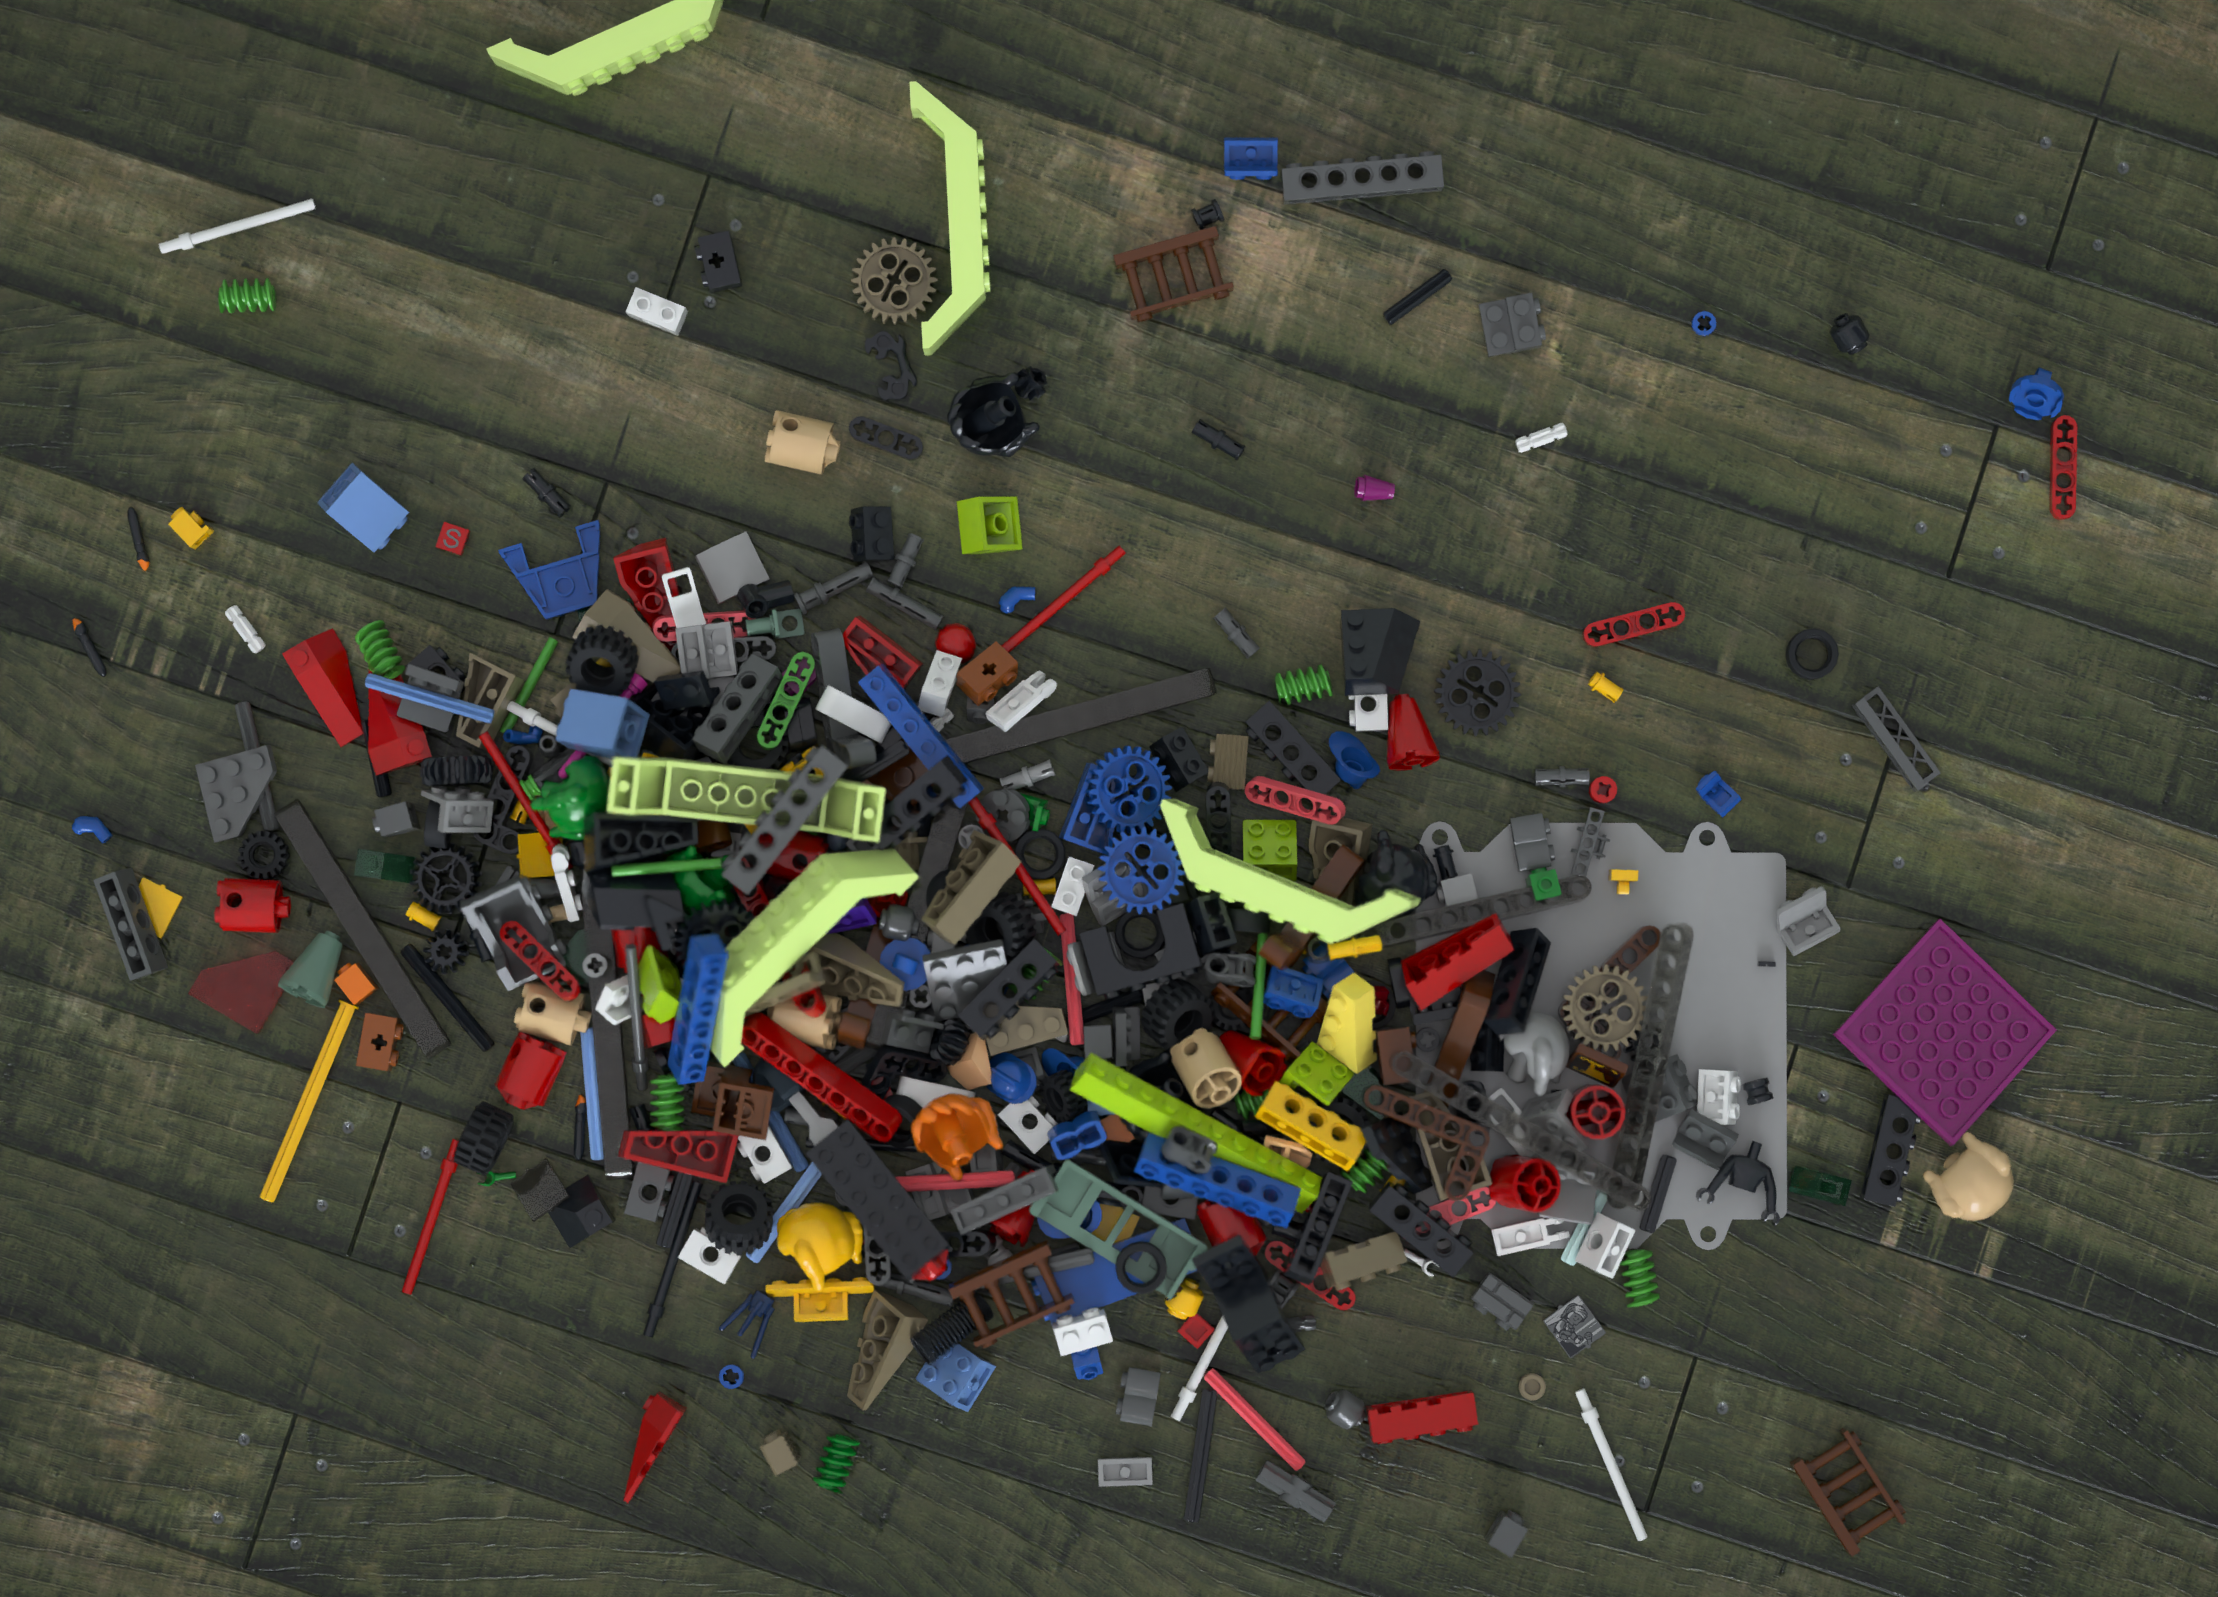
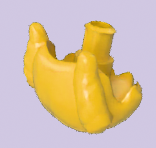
M814 1202L790 1209L778 1220V1249L784 1256L791 1254L796 1259L806 1276L811 1279L812 1287L818 1292L824 1290L825 1275L835 1271L850 1259L855 1264H861L863 1261L861 1253L863 1244L862 1223L853 1212L841 1211L831 1204Z

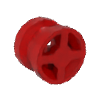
M1607 776L1594 779L1589 786V795L1597 803H1607L1614 799L1617 794L1616 783Z

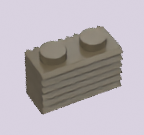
M1216 734V740H1210L1209 755L1214 756V766H1208L1207 782H1223L1231 790H1245L1249 736Z
M780 1429L766 1435L763 1439L764 1443L760 1447L775 1476L797 1465L801 1458V1455H798L799 1451L795 1450L794 1441H790L789 1432L784 1431L781 1433Z

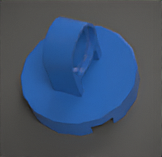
M2038 367L2034 375L2021 377L2012 384L2009 401L2010 403L2012 401L2015 405L2014 410L2025 418L2042 420V416L2051 415L2050 418H2052L2061 411L2064 394L2062 388L2055 381L2051 380V371Z
M910 937L907 941L893 940L887 944L881 953L879 963L904 982V991L913 990L927 981L922 955L931 954L926 944L916 938Z

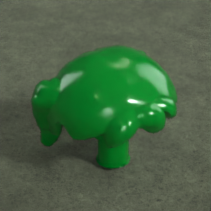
M590 755L572 761L565 768L569 779H564L562 783L546 780L541 787L542 797L533 799L531 802L533 810H547L550 818L556 825L549 831V835L552 838L562 837L572 840H584V819L593 813H612L607 812L611 779L600 759Z
M689 846L684 851H678L668 856L665 862L705 858L697 852L695 846ZM728 855L723 856V858L721 859V865L724 862V860L728 857ZM724 868L670 872L680 891L683 912L686 915H693L692 907L700 910L701 902H704L706 906H710L712 899L715 900L716 904H720L721 900L725 898L729 905L733 900H736V895L730 892L733 884L722 876Z

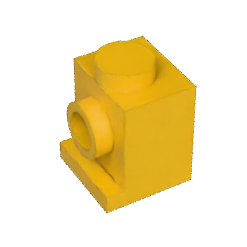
M180 507L171 515L172 521L168 524L193 549L201 545L214 532L211 527L207 525L202 526L205 522L195 511L190 514L183 507Z

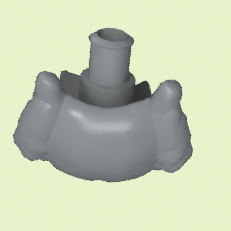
M1530 1011L1523 1033L1499 1035L1500 1040L1504 1038L1505 1047L1514 1058L1509 1071L1506 1072L1508 1078L1516 1083H1525L1526 1077L1529 1074L1534 1080V1092L1541 1096L1544 1095L1549 1080L1555 1084L1559 1083L1561 1073L1565 1070L1568 1062L1571 1038L1563 1025L1554 1017L1545 1013Z

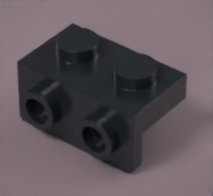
M862 506L851 509L849 525L852 529L851 553L854 562L894 560L891 506Z
M704 671L660 676L654 681L665 710L676 709L681 711L691 706L704 708L711 705L721 692L719 687L710 688Z
M1183 727L1165 735L1149 746L1152 756L1159 757L1158 763L1166 766L1164 773L1165 775H1170L1167 782L1174 788L1175 792L1185 788L1209 772Z
M1483 1021L1470 1054L1471 1071L1503 1072L1504 1038L1500 1040L1499 1035Z

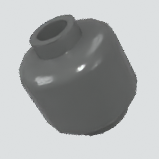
M890 904L887 909L883 908L881 911L878 929L882 930L885 938L907 941L911 934L916 935L919 919L915 918V912L911 907Z
M1346 1389L1332 1392L1325 1402L1324 1408L1326 1409L1327 1418L1343 1429H1350L1354 1425L1359 1426L1365 1418L1363 1400Z

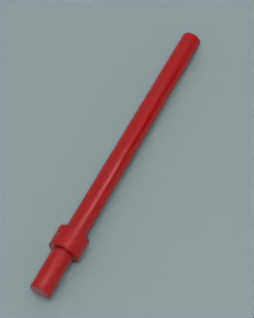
M1118 546L1105 558H1099L1093 563L1094 567L1001 646L1008 653L1011 652L1101 574L1104 576L1111 570L1110 567L1126 554L1125 551Z
M489 732L482 733L478 737L547 844L545 848L551 856L553 847L562 844L559 838L550 837L549 827L540 813L531 808L532 801L523 790L518 778ZM569 861L568 868L570 870L573 867V865H571Z
M977 797L969 801L968 804L979 818L978 823L983 831L987 830L991 838L1003 842L1017 857L995 823L997 821L993 815L987 813ZM1020 863L1015 870L1016 875L1058 936L1066 931V928L1023 864Z
M454 1138L452 1139L447 1157L442 1160L440 1166L442 1172L402 1288V1292L412 1295L452 1173L456 1172L458 1166L454 1162V1153L459 1140Z

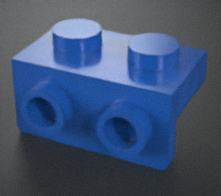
M1224 138V176H1229L1230 179L1234 180L1245 179V176H1256L1257 179L1261 180L1278 176V138Z

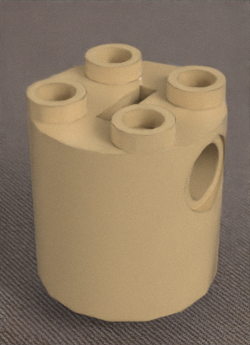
M779 410L775 411L772 425L776 427L773 430H769L766 445L771 447L767 448L765 462L822 475L827 465L837 461L841 441L836 440L833 436L834 423Z
M538 981L525 983L522 991V997L524 998L523 1008L518 1007L514 1019L519 1032L570 1046L573 1044L578 1031L587 1032L592 1013L584 1011L585 994L580 993L574 1000L565 1001L545 983ZM538 1006L545 1007L540 1013L533 1012Z
M823 994L827 1004L826 1010L817 1018H811L799 1010L792 998L768 1007L767 1017L806 1045L834 1050L837 1042V1030L844 1014L840 1012L842 998ZM815 998L808 1001L807 1008L814 1004Z
M1200 1028L1171 1048L1170 1053L1173 1066L1195 1104L1204 1108L1217 1107L1228 1102L1237 1094L1241 1087L1242 1078L1218 1036L1207 1032L1204 1028Z

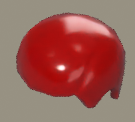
M959 623L945 625L939 630L935 639V647L938 651L962 658V665L973 657L976 650V642L968 627Z

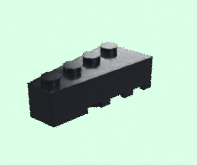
M593 813L584 819L585 872L684 851L689 846L698 844L697 818Z

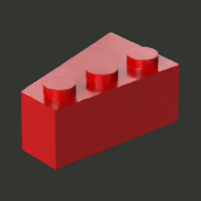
M861 615L855 617L842 634L846 649L865 675L883 663L905 690L923 666L921 661Z

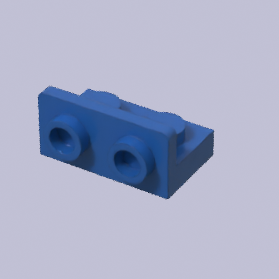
M1272 965L1264 992L1263 1003L1275 1010L1282 1009L1292 1012L1293 1015L1300 1018H1311L1318 1009L1324 980L1289 968L1280 970Z

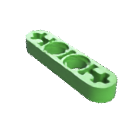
M800 652L792 658L759 728L757 742L765 750H773L780 744L811 678L815 662L808 653ZM803 659H806L807 665L810 668H804L800 675V678H805V681L802 682L797 677L789 676L790 672L794 675L797 673L798 665L795 662H801ZM788 682L796 683L799 686L798 694L795 696L785 694V684ZM777 706L785 707L788 711L787 718L784 720L775 719L772 713L774 708ZM768 720L774 725L783 726L782 730L776 727L773 736L777 739L775 742L764 743L765 738L761 735L763 733L768 734L771 729V724H766Z

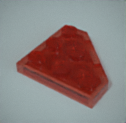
M277 951L205 969L200 972L188 994L254 1033L259 1034L284 992L278 986V982L294 961Z

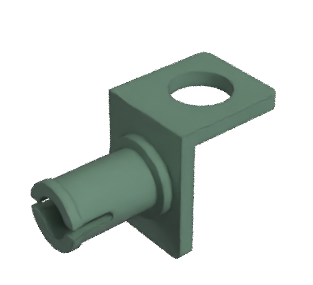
M774 609L769 614V617L745 620L747 636L771 633L774 635V639L804 635L801 609L778 612ZM786 616L794 617L797 620L796 629L793 631L785 630L782 627L783 618Z

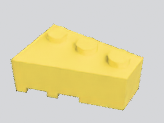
M1352 973L1333 986L1317 1040V1045L1356 1074L1377 1061V1053L1373 1052V1040L1376 1039V1031L1372 1030V1019L1375 1017L1374 987L1357 974Z

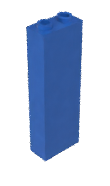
M1185 1218L1171 1221V1223L1191 1234ZM1158 1227L1116 1242L1112 1247L1121 1252L1123 1248L1134 1242L1143 1241L1149 1243ZM1093 1251L1095 1258L1093 1264L1053 1273L1062 1295L1066 1296L1072 1293L1074 1303L1070 1305L1071 1309L1061 1314L1053 1312L1045 1316L1044 1319L1045 1321L1050 1320L1051 1323H1055L1059 1317L1065 1315L1076 1317L1083 1314V1311L1087 1309L1100 1308L1137 1293H1133L1123 1287L1117 1278L1116 1265ZM1136 1252L1129 1257L1138 1261L1143 1252ZM1197 1269L1194 1270V1271H1190V1270H1189L1186 1275H1188V1274H1190V1273H1193V1272H1196V1271H1198V1270H1197ZM1126 1271V1274L1129 1277V1279H1131L1135 1283H1144L1143 1281H1141L1140 1279L1136 1278L1135 1276ZM1042 1275L1034 1277L1035 1279L1031 1281L1035 1295L1041 1294L1044 1305L1052 1302L1053 1299Z

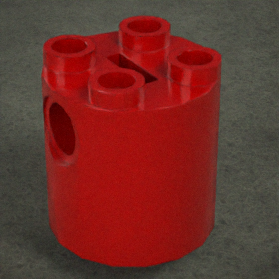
M798 830L765 873L783 878L791 883L808 868L810 863L815 861L821 854L827 853L829 844L824 843L825 839ZM761 833L758 837V842L762 846H769L774 840L773 835L770 833ZM798 854L806 856L808 864H802L798 860Z
M225 878L224 881L218 880L217 896L221 897L220 907L215 908V923H219L223 931L278 933L282 918L290 917L291 898L283 896V887L280 880Z
M635 927L634 930H611L616 955V966L624 969V973H627L625 951L627 944L636 945L637 964H639L646 948L650 945L669 959L668 950L663 951L660 948L655 931H651V927Z
M519 1032L495 1083L505 1102L523 1110L538 1105L544 1106L567 1052L557 1048L556 1045L545 1040L539 1041L529 1034Z
M1586 1085L1572 1093L1574 1097L1569 1105L1567 1118L1581 1135L1591 1139H1605L1613 1136L1621 1128L1625 1119V1106L1621 1097L1614 1090L1602 1085Z
M1516 1154L1506 1155L1493 1162L1489 1175L1492 1185H1489L1490 1197L1500 1205L1529 1212L1545 1211L1552 1207L1558 1199L1561 1190V1179L1557 1169L1549 1161L1540 1158Z
M1208 1199L1197 1205L1198 1210L1196 1212L1212 1247L1240 1234L1255 1256L1258 1254L1267 1238L1257 1217L1248 1216L1244 1212L1221 1206L1219 1203Z

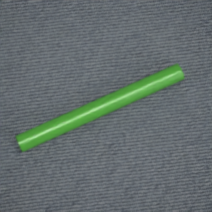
M551 637L548 638L515 703L525 707L558 644L557 640ZM509 712L500 732L504 733L507 729L512 730L519 716Z
M721 858L613 865L612 876L721 869Z
M1260 933L1257 936V963L1255 964L1254 977L1256 983L1253 990L1250 1038L1255 1040L1261 1039L1267 960L1258 953L1268 939V934Z

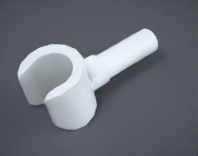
M1407 1249L1404 1250L1406 1257L1420 1265L1425 1274L1434 1276L1427 1271L1428 1264H1435L1432 1260L1419 1257Z

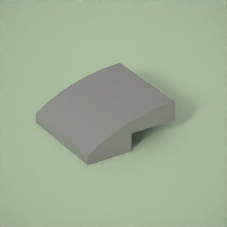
M747 532L732 537L695 556L718 604L736 597L739 589L746 584L758 586L770 579Z
M732 621L675 629L681 674L704 671L706 678L710 679L737 675L739 673Z
M1125 852L1126 858L1132 863L1131 857ZM1119 862L1115 866V873L1119 877H1126L1131 871L1129 864L1126 862ZM1097 868L1082 877L1081 880L1091 909L1099 925L1103 927L1127 912L1128 904L1124 903L1118 908L1119 899L1117 897L1111 901L1109 900L1113 892L1111 890H1102L1108 883L1107 881H1099V878L1104 876L1105 872ZM1141 882L1133 886V893L1137 897H1144Z
M935 1162L905 1172L906 1176L949 1174L948 1171L941 1168ZM964 1165L960 1166L962 1172L966 1173ZM972 1188L912 1192L915 1203L929 1220L950 1214V1210L975 1199Z

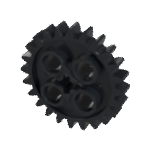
M1479 649L1476 657H1473L1471 651L1468 650L1466 659L1457 654L1458 663L1455 664L1449 660L1447 663L1450 670L1442 668L1440 671L1445 677L1436 679V682L1442 685L1441 688L1434 689V693L1441 694V698L1434 702L1436 704H1443V708L1438 713L1448 714L1444 722L1447 723L1453 720L1455 722L1453 730L1457 729L1460 725L1463 726L1462 733L1464 735L1469 729H1472L1473 736L1475 737L1479 729H1482L1485 736L1488 735V727H1491L1495 732L1499 731L1497 723L1499 722L1506 726L1507 721L1504 717L1513 718L1515 716L1510 708L1519 707V704L1514 702L1513 699L1521 696L1520 693L1514 692V688L1518 687L1520 682H1512L1511 680L1517 673L1512 672L1508 674L1507 670L1511 664L1500 665L1502 656H1499L1495 661L1492 660L1491 651L1486 657H1483L1482 651ZM1475 667L1480 671V679L1478 681L1472 682L1467 678L1466 672L1468 668ZM1457 679L1463 680L1473 689L1481 687L1482 695L1497 702L1498 706H1492L1482 697H1478L1476 700L1473 699L1474 693L1458 684ZM1498 682L1502 685L1503 692L1500 696H1493L1489 692L1490 683ZM1462 690L1465 693L1466 700L1463 704H1456L1452 700L1453 691ZM1478 704H1483L1488 708V716L1484 719L1478 718L1474 713L1475 706Z
M725 898L721 900L720 904H716L715 900L712 899L710 906H706L704 902H701L700 910L692 907L693 915L683 916L685 923H677L679 932H674L676 941L673 942L677 959L680 960L682 967L685 968L691 937L717 934L726 948L755 919L751 910L747 911L744 904L738 907L736 900H733L728 905Z

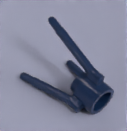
M756 1290L754 1295L750 1293L746 1300L720 1325L719 1330L723 1331L748 1307V1310L751 1312L738 1331V1336H742L756 1315L761 1318L765 1314L750 1356L754 1359L759 1350L770 1316L775 1310L771 1307L775 1301L759 1290Z

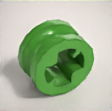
M531 774L528 776V780L519 781L531 801L535 799L536 795L541 796V789Z

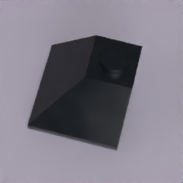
M1105 1140L1098 1145L1114 1183L1158 1188L1162 1185L1160 1181L1145 1178L1141 1174L1134 1172L1143 1144Z
M589 1174L542 1202L569 1248L616 1221Z

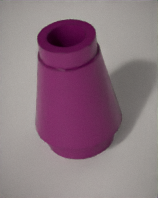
M1368 475L1356 478L1354 487L1355 498H1360L1361 501L1393 499L1395 493L1394 483Z

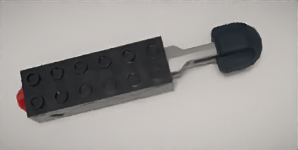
M761 1058L753 1072V1084L774 1087L771 1111H781L787 1106L793 1105L808 1123L809 1139L815 1146L806 1155L910 1283L915 1280L933 1281L946 1270L948 1253L953 1250L949 1243L849 1120H846L838 1127L832 1119L821 1118L803 1096L807 1090Z

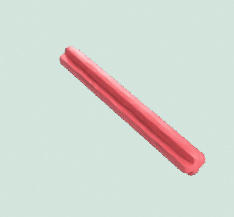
M1065 913L1061 914L1059 918L1066 928V931L1061 934L1069 1035L1070 1044L1077 1046L1084 1044L1081 993L1076 988L1074 981L1075 971L1067 958L1068 944L1076 942L1074 915Z
M1012 1170L963 1173V1177L959 1181L952 1179L950 1174L897 1176L895 1178L907 1192L1002 1187L1015 1181V1173Z
M1214 1368L1204 1375V1380L1295 1471L1304 1466L1306 1463L1305 1459Z

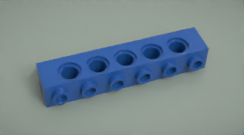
M883 663L858 682L928 770L948 755L968 781L962 785L964 791L953 799L959 809L984 789Z
M717 934L691 937L667 1063L679 1085L703 1082L705 1078L728 953Z
M1148 1133L1140 1151L1134 1170L1135 1173L1141 1174L1145 1178L1168 1184L1172 1188L1187 1191L1197 1197L1217 1202L1221 1206L1244 1212L1248 1216H1255L1273 1225L1287 1228L1294 1215L1301 1188L1211 1156V1168L1208 1172H1194L1186 1166L1165 1158L1161 1149L1166 1139Z

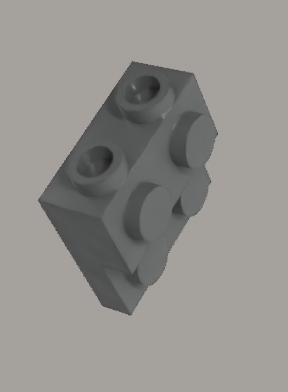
M1532 293L1478 304L1488 357L1540 348L1542 346L1541 340H1546L1544 325H1538L1536 314H1541L1539 299H1533Z

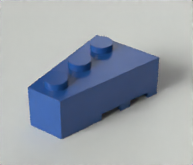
M1086 763L1059 838L1108 856L1109 852L1104 847H1113L1114 828H1107L1108 821L1104 823L1098 822L1101 813H1091L1096 805L1087 803V801L1093 798V794L1085 793V791L1091 789L1093 785L1086 782V780L1094 779L1095 775L1090 772V769H1099V766L1093 763ZM1110 779L1107 783V789L1110 793L1115 789L1113 779ZM1113 797V798L1110 800V803H1111V804H1112L1113 801L1115 800V797Z

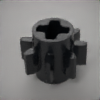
M1029 366L1026 370L1022 368L1017 373L1019 380L1014 386L1020 397L1024 399L1029 398L1032 401L1035 397L1039 399L1046 392L1045 388H1043L1047 384L1046 376L1040 369Z

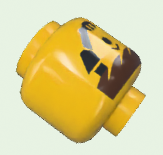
M1186 1277L1171 1300L1165 1297L1164 1301L1168 1307L1167 1311L1183 1320H1186L1187 1317L1195 1316L1204 1299L1203 1292L1198 1288L1200 1284Z

